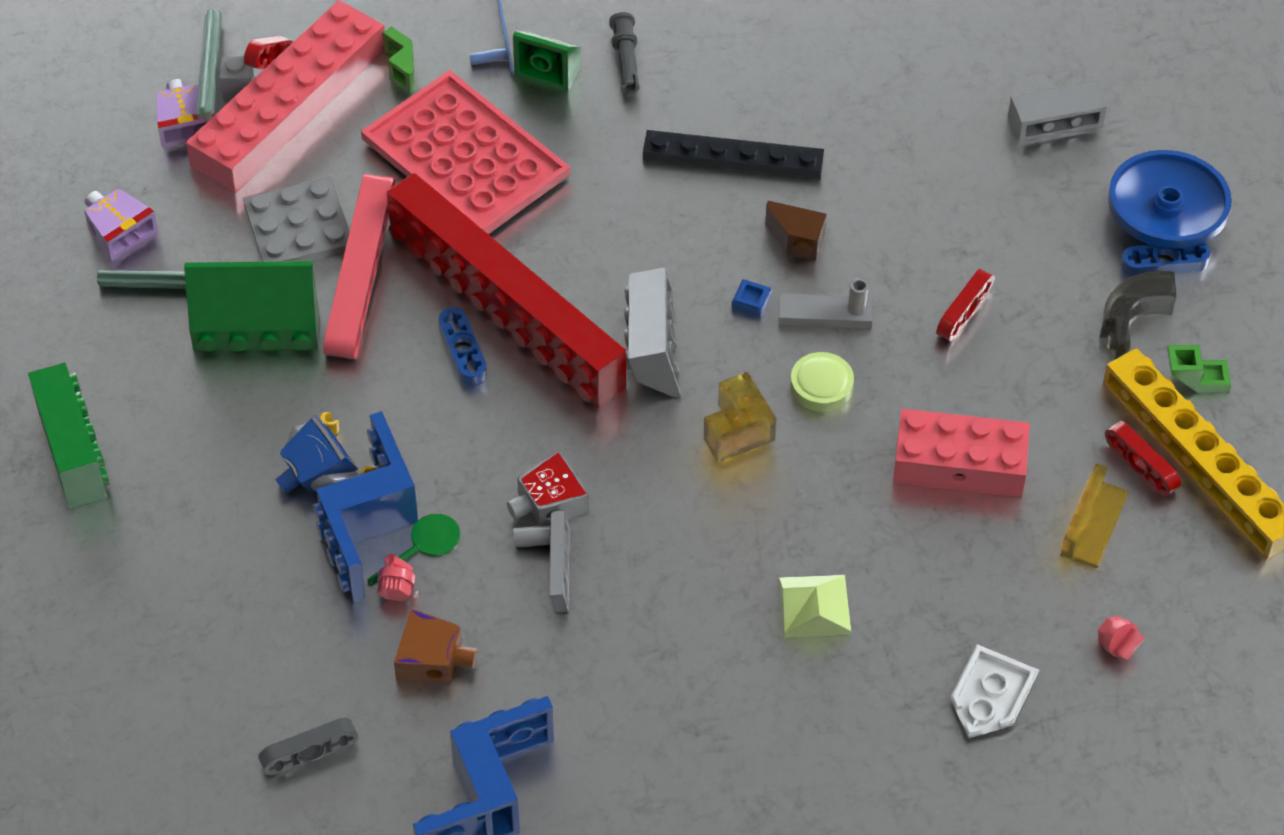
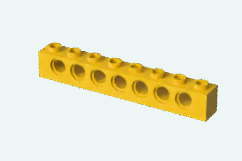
M1135 348L1108 363L1103 384L1266 560L1283 551L1284 503L1279 499L1276 491L1268 487L1258 477L1255 469L1247 465L1239 457L1235 448L1222 439L1214 426L1209 421H1205L1195 410L1192 402L1185 399L1175 389L1172 381L1165 378L1155 368L1154 363L1149 357L1144 356Z

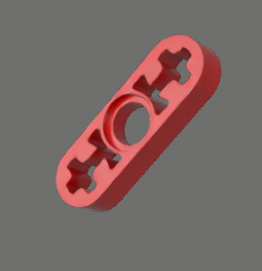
M281 36L253 39L246 47L244 64L259 70L265 69L293 41Z
M978 269L940 319L936 329L937 335L948 341L954 340L989 293L994 282V275L982 269Z
M1119 421L1105 431V438L1111 449L1156 492L1162 496H1168L1180 488L1181 479L1177 471L1128 424Z

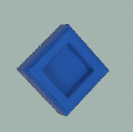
M742 279L732 300V308L761 317L771 296L772 288Z

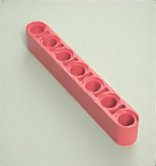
M364 174L362 177L325 333L324 355L348 359L357 358L389 220L387 191L395 186V178Z

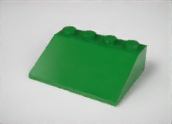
M312 261L185 262L184 272L189 332L193 350L273 351L276 349H319L320 314Z

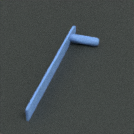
M497 0L506 48L472 53L469 55L472 65L508 60L510 71L514 73L501 0Z

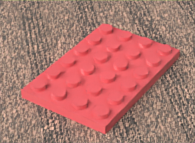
M448 70L361 131L362 140L406 177L415 172L487 234H490L571 175L569 165L451 70Z

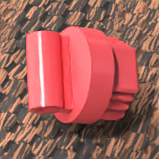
M390 553L384 561L386 567L379 569L377 582L379 585L377 594L387 600L405 601L410 596L411 589L414 587L416 576L412 572V565Z
M1119 616L1114 618L1108 617L1097 630L1098 643L1114 657H1122L1126 661L1145 639L1138 631L1136 625Z

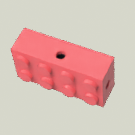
M901 408L893 483L1022 497L1027 471L1030 423Z

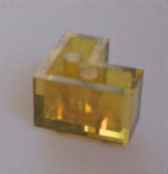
M748 371L719 382L718 406L721 411L704 417L703 438L717 463L775 441L777 418Z

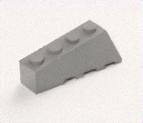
M666 268L629 274V287L624 289L626 302L629 308L624 309L626 324L629 329L624 330L625 342L628 351H626L627 370L632 369L636 382L671 397H681L680 386L675 375L679 374V365L674 349L677 347V339L673 325L675 323L673 289Z

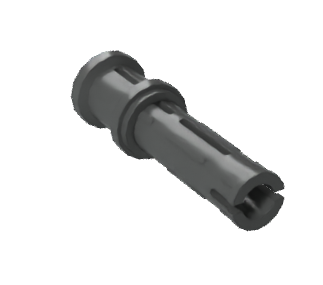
M619 12L612 15L609 19V26L613 30L611 43L617 51L621 91L623 93L626 92V94H634L640 89L634 48L637 45V36L633 32L635 18L630 13Z

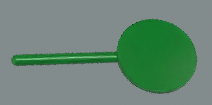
M429 514L420 518L414 524L411 532L414 546L401 554L399 558L406 560L417 551L428 556H442L451 552L460 540L458 524L451 517L444 514ZM378 572L367 579L369 584L377 581Z

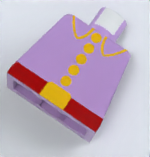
M173 79L167 83V90L156 94L157 126L162 148L186 143L208 122L196 116L198 85L184 86L182 80Z
M116 189L105 197L100 192L93 191L85 199V204L88 206L85 210L88 229L111 261L158 231L154 211L121 189Z

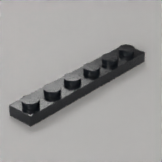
M655 130L646 131L643 147V160L814 179H821L824 149Z

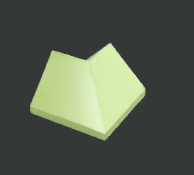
M845 575L779 578L784 638L851 635Z

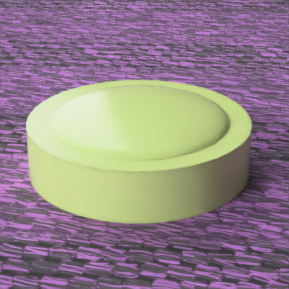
M827 352L808 354L799 359L792 369L791 393L795 400L807 409L817 412L833 411L844 406L852 396L854 386L852 368L844 359L835 354Z

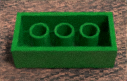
M66 362L29 372L28 376L38 413L68 508L73 509L107 499L104 486L110 483L100 447H98L95 431L88 417L86 403L80 392L81 389L76 373L69 374Z

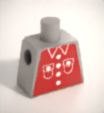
M560 451L554 452L521 474L517 479L519 497L507 502V508L514 520L530 513L538 526L551 525V512L564 511L567 520L589 513V494Z

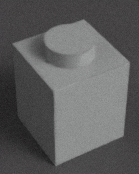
M222 56L220 83L223 102L231 101L255 78L253 67L244 64V56Z

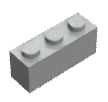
M1096 81L1011 96L1008 118L1018 142L1102 127L1107 106Z

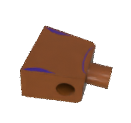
M411 609L394 660L396 680L449 683L452 680L456 665L474 669L478 649L462 646V631L458 625Z

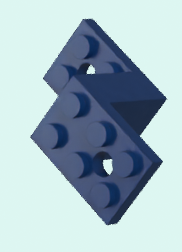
M382 411L370 415L371 428L367 429L368 439L372 446L369 448L374 466L380 465L381 468L316 489L318 502L313 504L318 520L316 527L322 541H327L329 547L326 550L332 566L337 565L339 570L337 577L343 593L349 591L353 603L366 599L362 565L354 544L413 525L418 521L415 485Z
M548 696L540 699H529L515 708L506 711H495L489 717L475 722H464L455 729L450 730L453 766L469 802L460 803L452 810L439 815L430 814L421 818L419 822L413 824L414 835H515L520 833L518 798L501 760L554 742L553 706Z

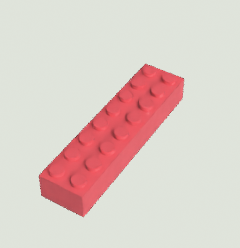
M338 0L186 142L190 166L236 193L385 51L384 25Z

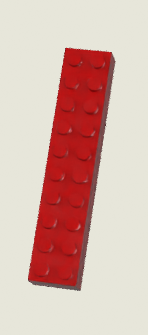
M415 172L387 191L389 231L396 240H402L408 245L416 257H422L429 263L437 275H443L450 281L452 287L458 293H464L471 299L473 305L478 310H483L492 317L494 323L499 328H505L512 334L520 346H526L533 352L541 364H547L554 370L563 383H569L575 388L584 401H590L600 409L626 389V349Z

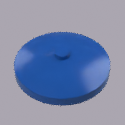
M1173 150L1148 151L1129 158L1113 174L1108 192V204L1111 214L1128 234L1147 244L1172 249L1198 246L1218 235L1227 223L1232 203L1230 188L1220 172L1196 156Z

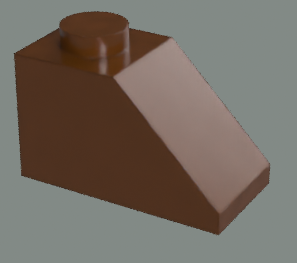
M768 200L766 204L765 225L784 251L799 258L816 260L825 235L827 214Z

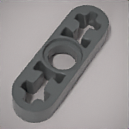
M340 718L271 744L259 753L258 758L265 774L278 775L350 747L357 741L358 733L351 719Z

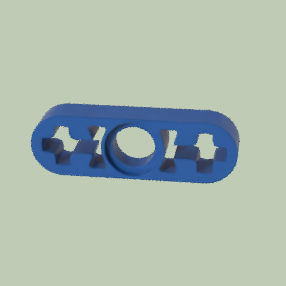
M1205 243L1179 249L1163 248L1154 245L1132 246L1123 253L1121 269L1126 275L1131 277L1198 272L1207 267L1211 251ZM1169 255L1174 261L1163 263L1158 259V256Z
M457 307L446 308L439 315V330L458 377L465 385H480L487 377L486 361L466 313ZM454 320L458 324L457 332H454V328L449 321ZM459 342H467L471 345L466 351H459L454 348ZM470 360L474 370L477 371L475 373L468 369L467 362Z

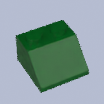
M515 31L513 33L514 75L569 91L581 68V47L528 31Z

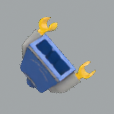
M323 412L320 419L314 415L308 422L293 427L284 448L280 452L281 457L289 468L275 479L285 493L288 494L301 483L302 486L314 495L317 494L316 489L374 470L373 467L366 466L361 470L360 474L356 472L358 467L335 437L339 433V420L332 422V414L330 412Z

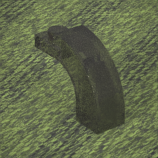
M1152 271L1137 274L1121 282L1110 293L1103 311L1099 338H1107L1108 350H1113L1114 360L1130 350V322L1143 315H1172L1177 296L1174 271Z

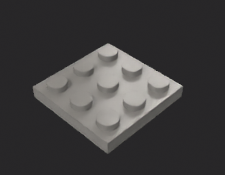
M331 177L243 198L244 207L262 262H313L345 253L350 230Z

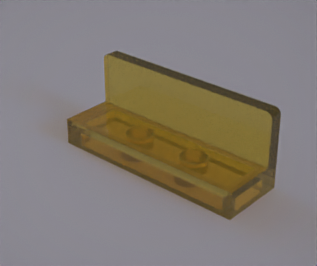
M1095 463L1065 534L1060 554L1062 557L1093 568L1099 567L1128 496V490L1105 482L1108 467Z

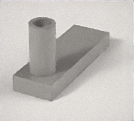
M862 278L852 280L849 296L780 293L779 325L872 329L873 297H868L869 284Z
M555 511L551 512V525L514 528L513 539L515 548L550 545V598L555 613L569 612L570 527L565 512Z

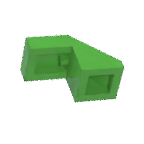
M390 26L383 32L385 53L391 56L388 59L389 78L402 89L412 94L415 91L413 43L410 38Z
M1168 345L1167 351L1171 375L1197 393H1229L1231 380L1227 360H1202L1200 345Z

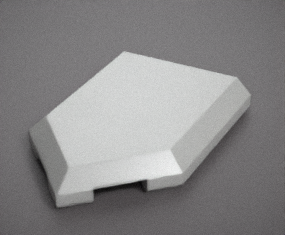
M977 644L950 697L968 739L1013 726L1039 670Z

